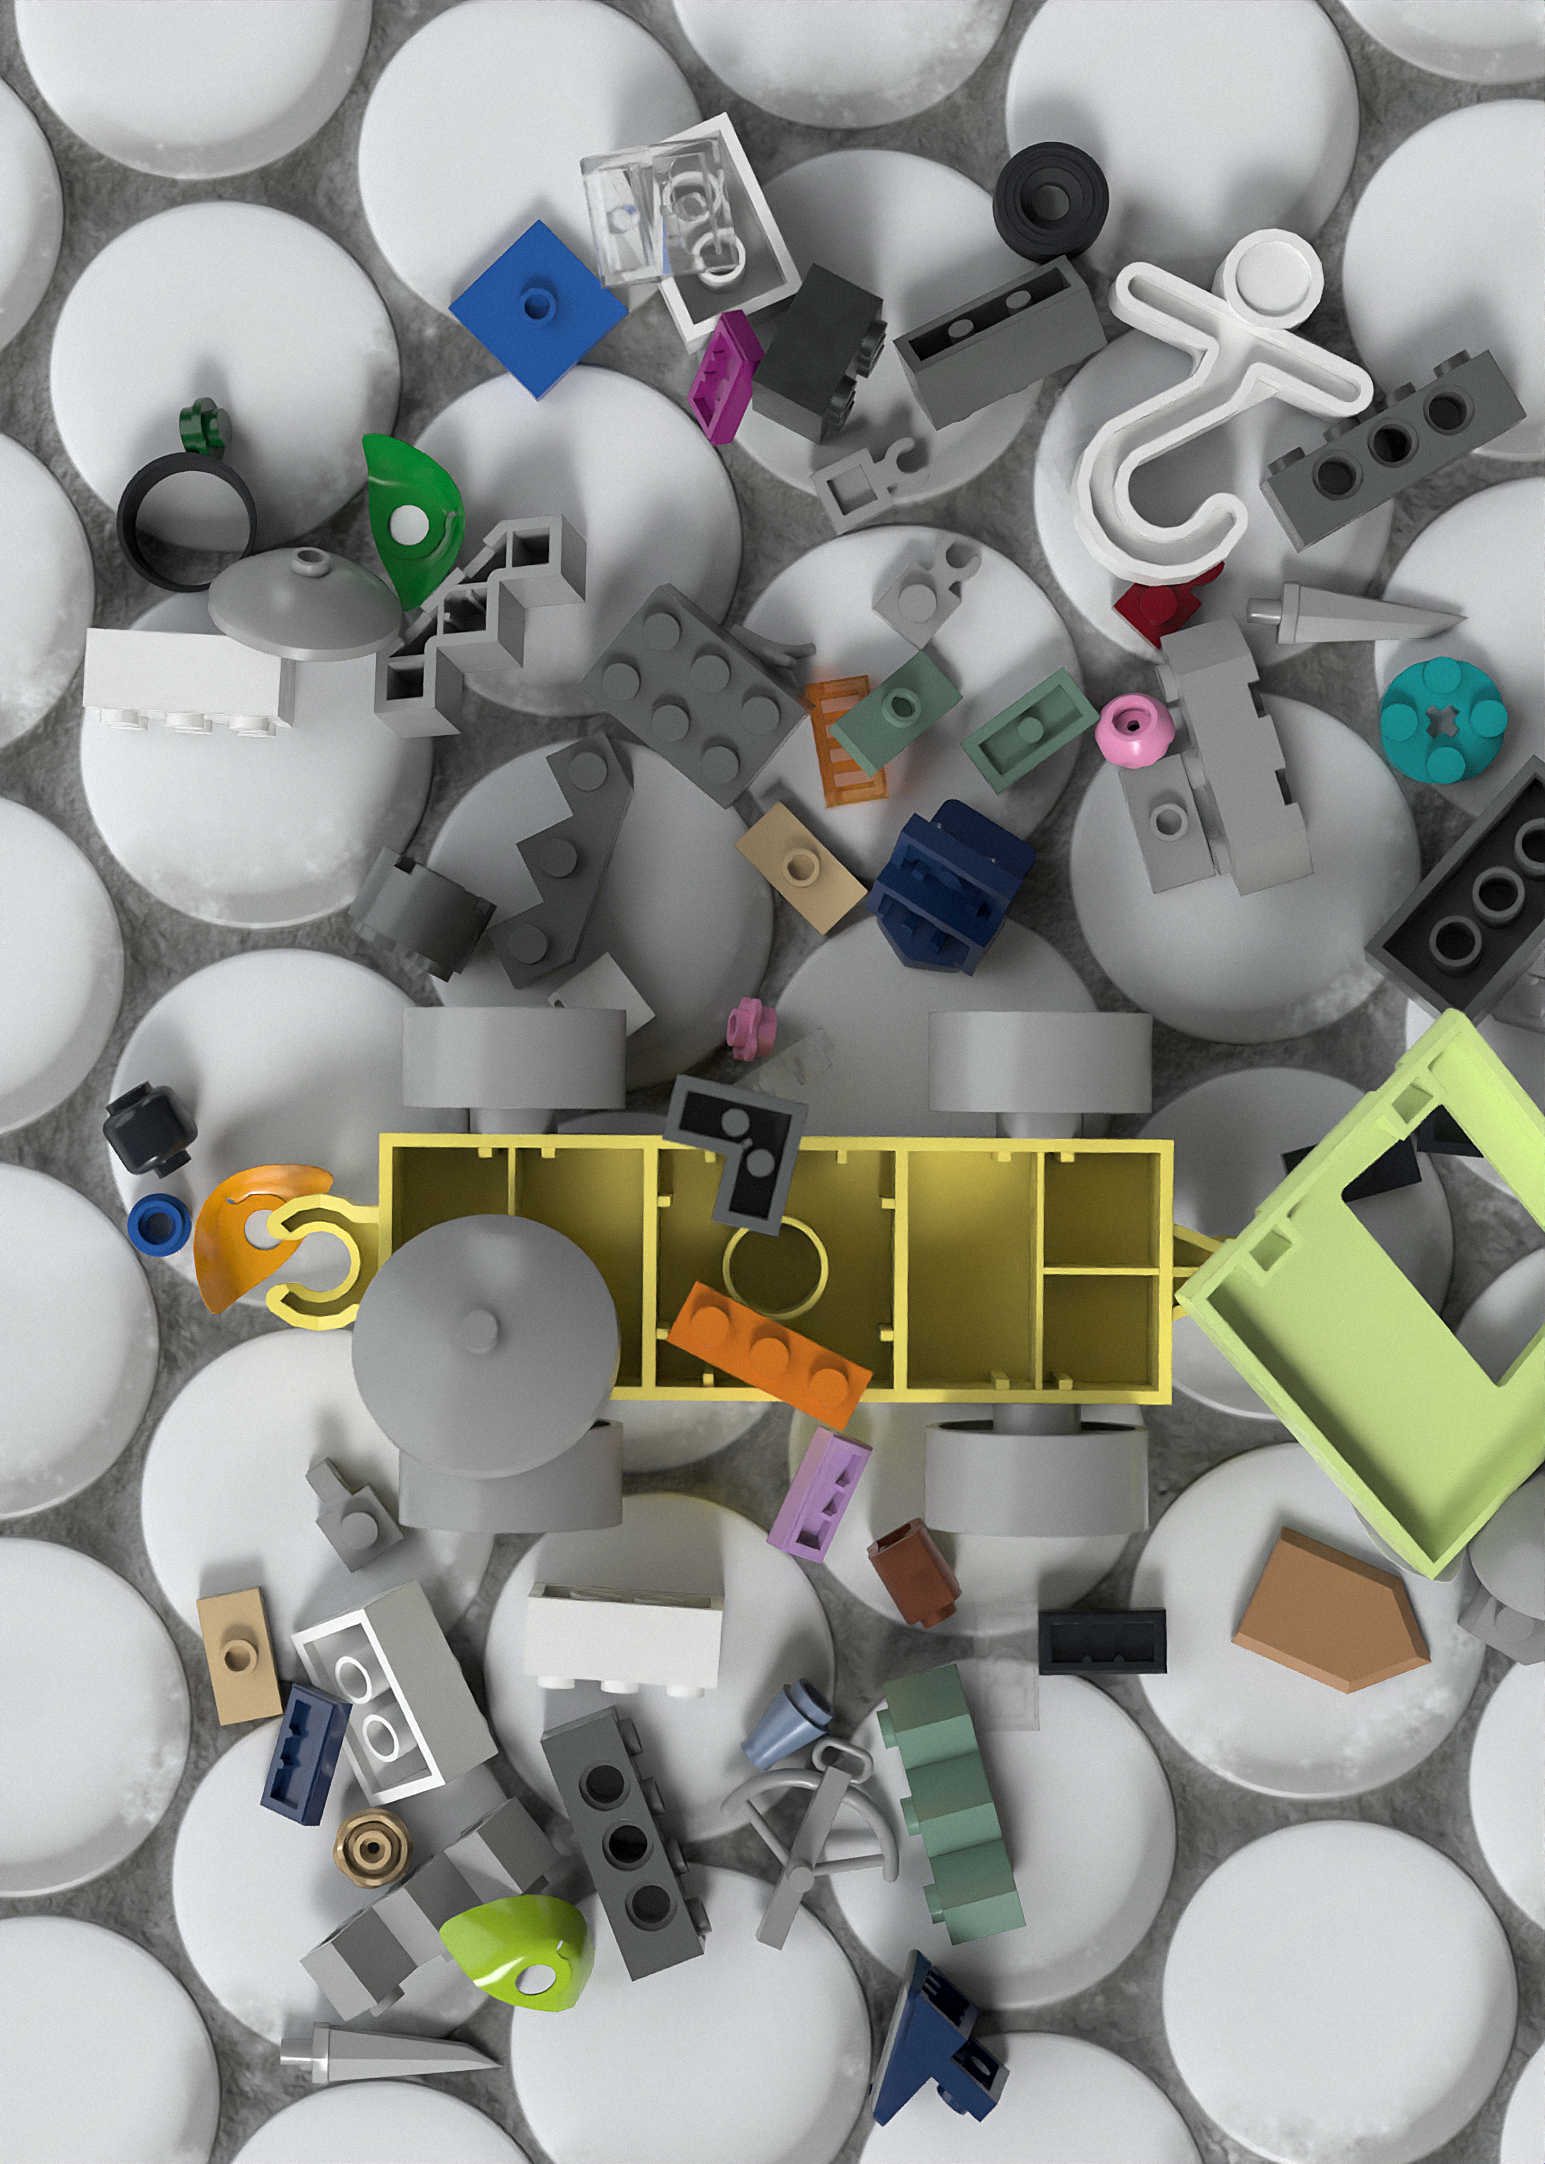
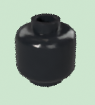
M147 1080L105 1107L110 1116L103 1124L104 1136L127 1171L131 1174L143 1175L154 1170L158 1178L162 1179L192 1159L186 1148L197 1138L198 1129L173 1089L169 1086L161 1085L153 1088Z

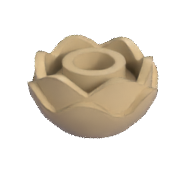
M369 1808L358 1811L346 1818L338 1828L333 1848L334 1862L338 1869L348 1876L355 1885L364 1889H375L397 1882L405 1875L410 1866L414 1848L412 1835L406 1824L388 1810ZM369 1843H378L380 1850L377 1853L370 1852L368 1849Z

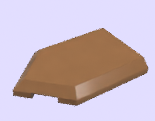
M1282 1525L1231 1639L1232 1643L1346 1694L1353 1693L1432 1662L1399 1577Z

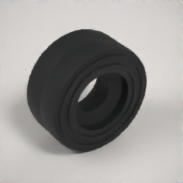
M1062 142L1037 143L1015 154L1001 171L993 196L992 210L994 222L1004 242L1023 258L1044 264L1062 255L1071 260L1084 253L1101 233L1109 209V188L1099 165L1083 150ZM1045 186H1055L1063 190L1069 200L1067 213L1056 220H1046L1040 217L1032 205V198L1036 191Z

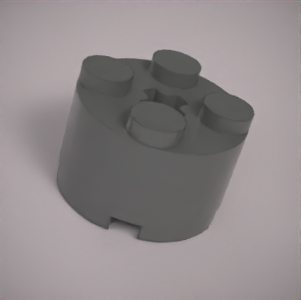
M384 845L348 911V914L354 918L349 928L357 932L358 936L390 953L394 950L397 942L409 948L405 958L414 962V965L448 983L453 972L462 974L497 905L481 896L478 897L465 890V887L403 854H398Z

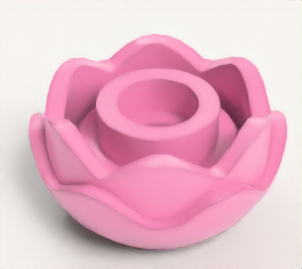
M1127 693L1111 700L1099 713L1101 719L1095 723L1094 728L1095 740L1104 757L1114 765H1121L1129 769H1138L1154 764L1164 756L1169 743L1175 737L1174 721L1167 707L1158 699L1143 693ZM1130 726H1139L1137 731L1132 732L1128 730Z

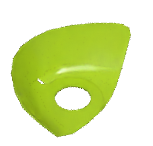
M526 1894L501 1898L471 1908L449 1919L439 1930L441 1941L463 1972L480 1989L514 2006L556 2013L574 2007L590 1978L595 1964V1946L591 1929L581 1911L567 1901L547 1895ZM562 1940V1945L560 1949L557 1950V1947L560 1941ZM535 1965H545L554 1970L556 1978L553 1984L540 1993H523L516 1987L518 1975L526 1968Z

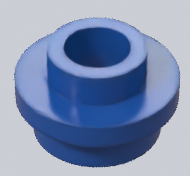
M155 1193L145 1196L133 1206L128 1217L127 1228L132 1243L141 1252L154 1257H165L178 1252L188 1242L192 1232V1218L188 1208L180 1199L170 1194ZM158 1212L168 1215L172 1222L171 1231L165 1237L156 1236L150 1229V1220Z

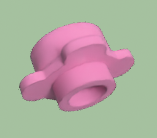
M743 997L739 1009L734 1008L730 1013L727 1025V1043L733 1047L734 1058L737 1060L744 1059V1061L752 1062L755 1056L766 1058L772 1051L777 1028L776 1011L773 1007L762 1006L760 999L753 998L751 1000L749 997Z

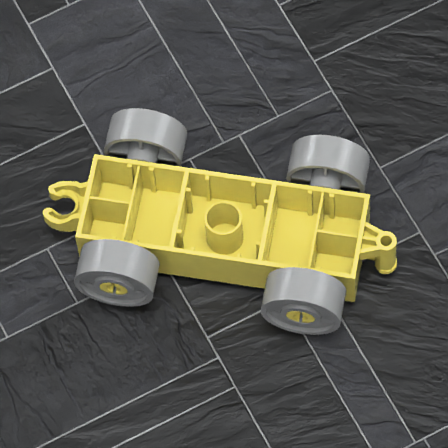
M548 1007L403 1008L402 1107L470 1108V1132L379 1133V1204H360L350 1197L319 1193L293 1198L272 1212L266 1222L267 1231L271 1236L281 1240H300L312 1232L324 1231L333 1233L342 1239L349 1249L351 1267L349 1275L344 1282L334 1290L320 1292L310 1290L301 1283L286 1282L270 1288L265 1300L270 1311L292 1326L316 1331L344 1327L355 1321L362 1298L380 1268L397 1250L420 1233L444 1222L472 1215L504 1214L526 1218L556 1230L575 1243L592 1260L610 1291L620 1324L621 1356L617 1378L608 1400L781 1401L666 1341L696 1280L873 1371V1375L859 1402L994 1403L993 1419L947 1421L925 1426L926 1527L953 1533L1006 1537L1113 1536L1138 1533L1148 1529L1149 1428L1125 1423L1081 1420V1404L1172 1405V1321L1188 1315L1177 1301L1175 1293L1228 1238L1235 1240L1237 1237L1222 1234L1210 1238L1173 1223L1174 1140L1165 1138L1083 1137L1084 1113H1152L1153 1014L1051 1011L929 1012L928 1111L996 1112V1136L802 1135L777 1237L712 1221L711 1216L726 1158L725 1154L662 1140L663 1134L558 1133V1109H626V1010ZM597 1418L594 1424L575 1444L553 1460L526 1472L500 1478L476 1479L448 1475L418 1463L399 1449V1523L405 1526L457 1532L545 1533L602 1529L622 1523L623 1423L619 1421Z

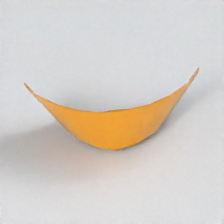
M294 1163L261 1165L237 1172L221 1182L203 1203L195 1223L193 1254L196 1279L202 1299L213 1314H221L237 1299L276 1272L305 1239L303 1237L300 1240H282L274 1249L267 1251L258 1250L251 1246L245 1236V1223L249 1216L260 1210L274 1212L293 1198L328 1193L334 1182V1177L331 1173L316 1166ZM226 1198L234 1200V1204L228 1203Z

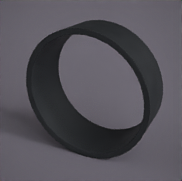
M179 452L153 460L133 476L119 501L116 526L118 540L124 556L141 577L165 590L194 593L208 590L212 581L201 585H184L170 581L150 567L139 549L136 538V518L140 505L147 493L161 480L180 472L199 471L223 479L240 495L249 516V539L239 560L249 557L252 552L257 532V513L250 490L231 467L209 455Z

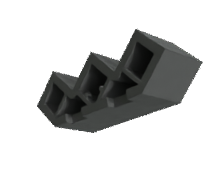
M603 729L545 757L573 816L516 843L544 902L486 930L513 987L518 990L576 962L623 820L626 817L634 794Z

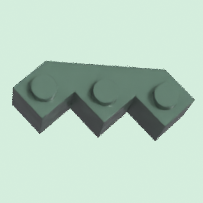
M956 1663L882 1683L888 1709L876 1711L886 1749L898 1746L912 1796L900 1799L909 1837L922 1834L935 1884L923 1886L932 1923L946 1922L952 1946L1025 1927L1026 1922Z

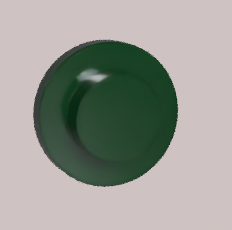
M206 397L196 399L193 406L185 407L181 410L179 429L185 451L205 454L221 460L225 447L230 446L232 442L231 422L225 409L218 408L211 398Z

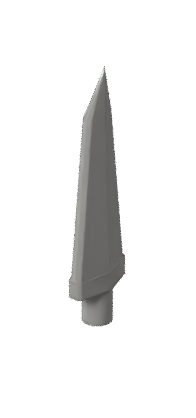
M1284 580L1282 582L1280 600L1249 597L1246 613L1247 623L1277 625L1276 644L1291 646L1294 643L1427 639L1470 618L1303 585L1297 581Z
M314 2022L313 2039H281L280 2065H311L312 2083L504 2067L465 2042L330 2025V2022Z

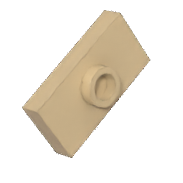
M780 801L734 844V847L822 937L868 893L861 883Z
M261 1586L198 1598L196 1606L220 1726L283 1714L286 1710Z

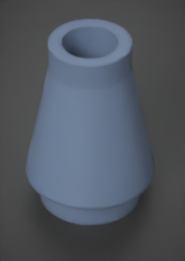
M800 1678L793 1685L784 1684L751 1734L741 1742V1747L746 1756L758 1768L768 1771L776 1762L828 1732L827 1723L835 1716V1711L823 1693L808 1680Z

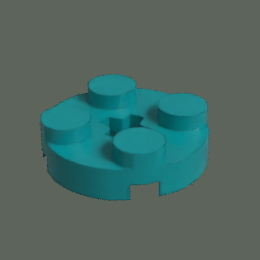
M1444 656L1416 663L1398 674L1382 694L1377 715L1379 714L1377 726L1380 734L1378 738L1385 758L1401 775L1416 783L1445 786L1469 780L1482 772L1498 754L1503 743L1504 731L1508 724L1507 709L1504 707L1501 694L1493 681L1474 665ZM1430 706L1439 711L1447 707L1454 711L1456 716L1452 723L1457 730L1452 738L1445 733H1441L1435 738L1428 734L1426 729L1430 726L1431 720L1425 713Z

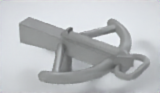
M824 1737L814 1746L812 1760L816 1768L822 1771V1773L801 1768H784L768 1771L738 1786L720 1806L721 1813L725 1816L733 1815L740 1808L784 1865L755 1934L757 1941L778 1950L783 1948L804 1892L810 1890L814 1885V1876L883 1866V1878L886 1882L892 1883L898 1878V1846L888 1819L872 1799L857 1788L849 1785V1783L860 1784L869 1779L874 1768L873 1757L865 1749L836 1737ZM832 1746L863 1759L865 1764L863 1771L857 1775L845 1771L843 1756L831 1765L825 1763L821 1757L824 1748ZM785 1786L802 1787L815 1791L790 1852L751 1803L750 1798L763 1791ZM841 1802L855 1809L866 1819L874 1830L882 1854L816 1863Z

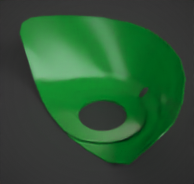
M380 433L364 434L361 441L368 471V510L371 531L379 556L398 593L402 611L408 612L425 602L440 586L454 565L464 540L466 520L460 492L449 473L430 456L396 438ZM405 505H413L420 508L428 519V532L425 538L415 545L405 546L397 543L389 532L388 522L391 514L397 508ZM453 511L456 513L455 516L448 517L449 513Z

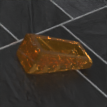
M868 675L806 684V698L816 705L809 716L825 811L888 801L889 793L884 767L871 777V782L836 787L834 775L863 771V769L854 759L831 762L830 751L843 749V747L834 737L827 738L825 726L833 725L850 709L823 713L821 701L854 695L858 696L859 703L871 692Z

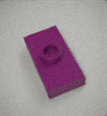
M742 309L722 312L687 396V400L712 446L733 442L752 397L751 379L765 355Z

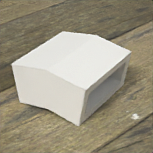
M609 952L555 990L547 999L553 1008L626 1010V1039L657 1017Z

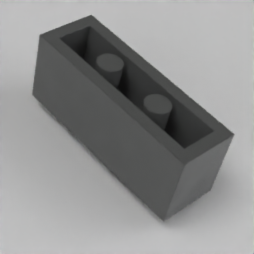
M1065 255L892 340L914 397L936 431L952 423L965 420L972 413L1010 394L1021 392L1030 384L1066 366L1079 363L1086 356L1108 346L1088 286Z

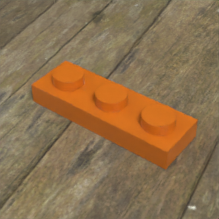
M696 1280L666 1338V1341L841 1432L844 1431L873 1375V1371Z

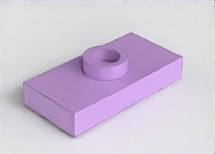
M818 1425L766 1542L779 1550L821 1564L872 1453L873 1447L858 1439Z

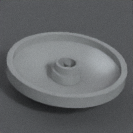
M482 1214L453 1219L420 1233L404 1244L385 1262L368 1286L357 1311L352 1336V1365L355 1381L368 1412L385 1436L404 1454L426 1467L452 1476L476 1479L500 1478L520 1474L537 1468L568 1450L588 1431L603 1411L617 1378L621 1356V1330L617 1310L610 1291L592 1260L575 1243L556 1230L533 1220L504 1214Z

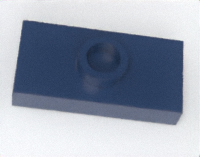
M293 1683L260 1801L261 1806L303 1826H320L353 1703L309 1683Z

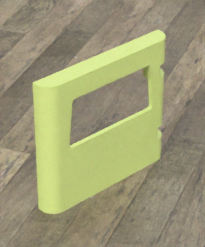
M1448 1008L1395 1063L1396 1071L1376 1092L1368 1091L1255 1210L1256 1218L1235 1240L1228 1238L1175 1293V1297L1182 1308L1377 1533L1407 1563L1430 1580H1433L1488 1522L1511 1494L1545 1461V1323L1501 1379L1493 1383L1341 1197L1343 1189L1399 1139L1404 1141L1438 1105L1443 1104L1545 1232V1116L1466 1015L1453 1008Z

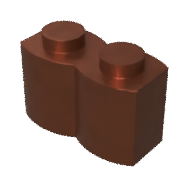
M921 1518L907 1522L873 1542L866 1549L870 1562L907 1625L920 1621L924 1629H928L947 1619L958 1610L955 1600L962 1594V1590L959 1587L960 1584Z

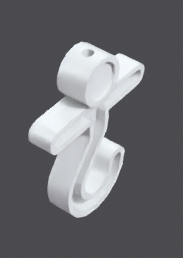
M1272 228L1257 230L1239 240L1216 270L1211 289L1212 294L1157 266L1145 262L1131 263L1123 268L1111 285L1108 293V302L1111 311L1117 318L1192 355L1193 367L1189 379L1105 422L1077 459L1069 491L1074 528L1092 558L1119 578L1147 586L1188 583L1224 560L1245 533L1249 523V513L1244 502L1236 495L1224 492L1216 493L1207 498L1196 509L1190 519L1180 526L1163 528L1149 524L1136 513L1130 503L1128 484L1131 472L1135 468L1227 422L1231 417L1272 396L1332 424H1338L1348 417L1358 416L1371 402L1374 389L1372 380L1366 371L1292 334L1318 305L1324 286L1320 259L1312 246L1296 233Z

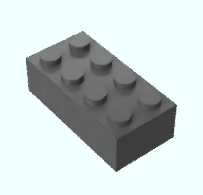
M1535 754L1364 947L1365 961L1435 1020L1448 1008H1453L1463 1012L1473 1026L1477 1028L1545 950V762Z

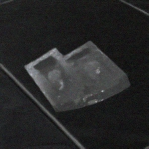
M717 136L626 148L583 157L579 160L602 289L662 283L671 276L730 271L740 265Z

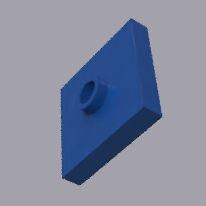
M540 219L448 307L449 312L537 402L550 392L629 314L628 309Z

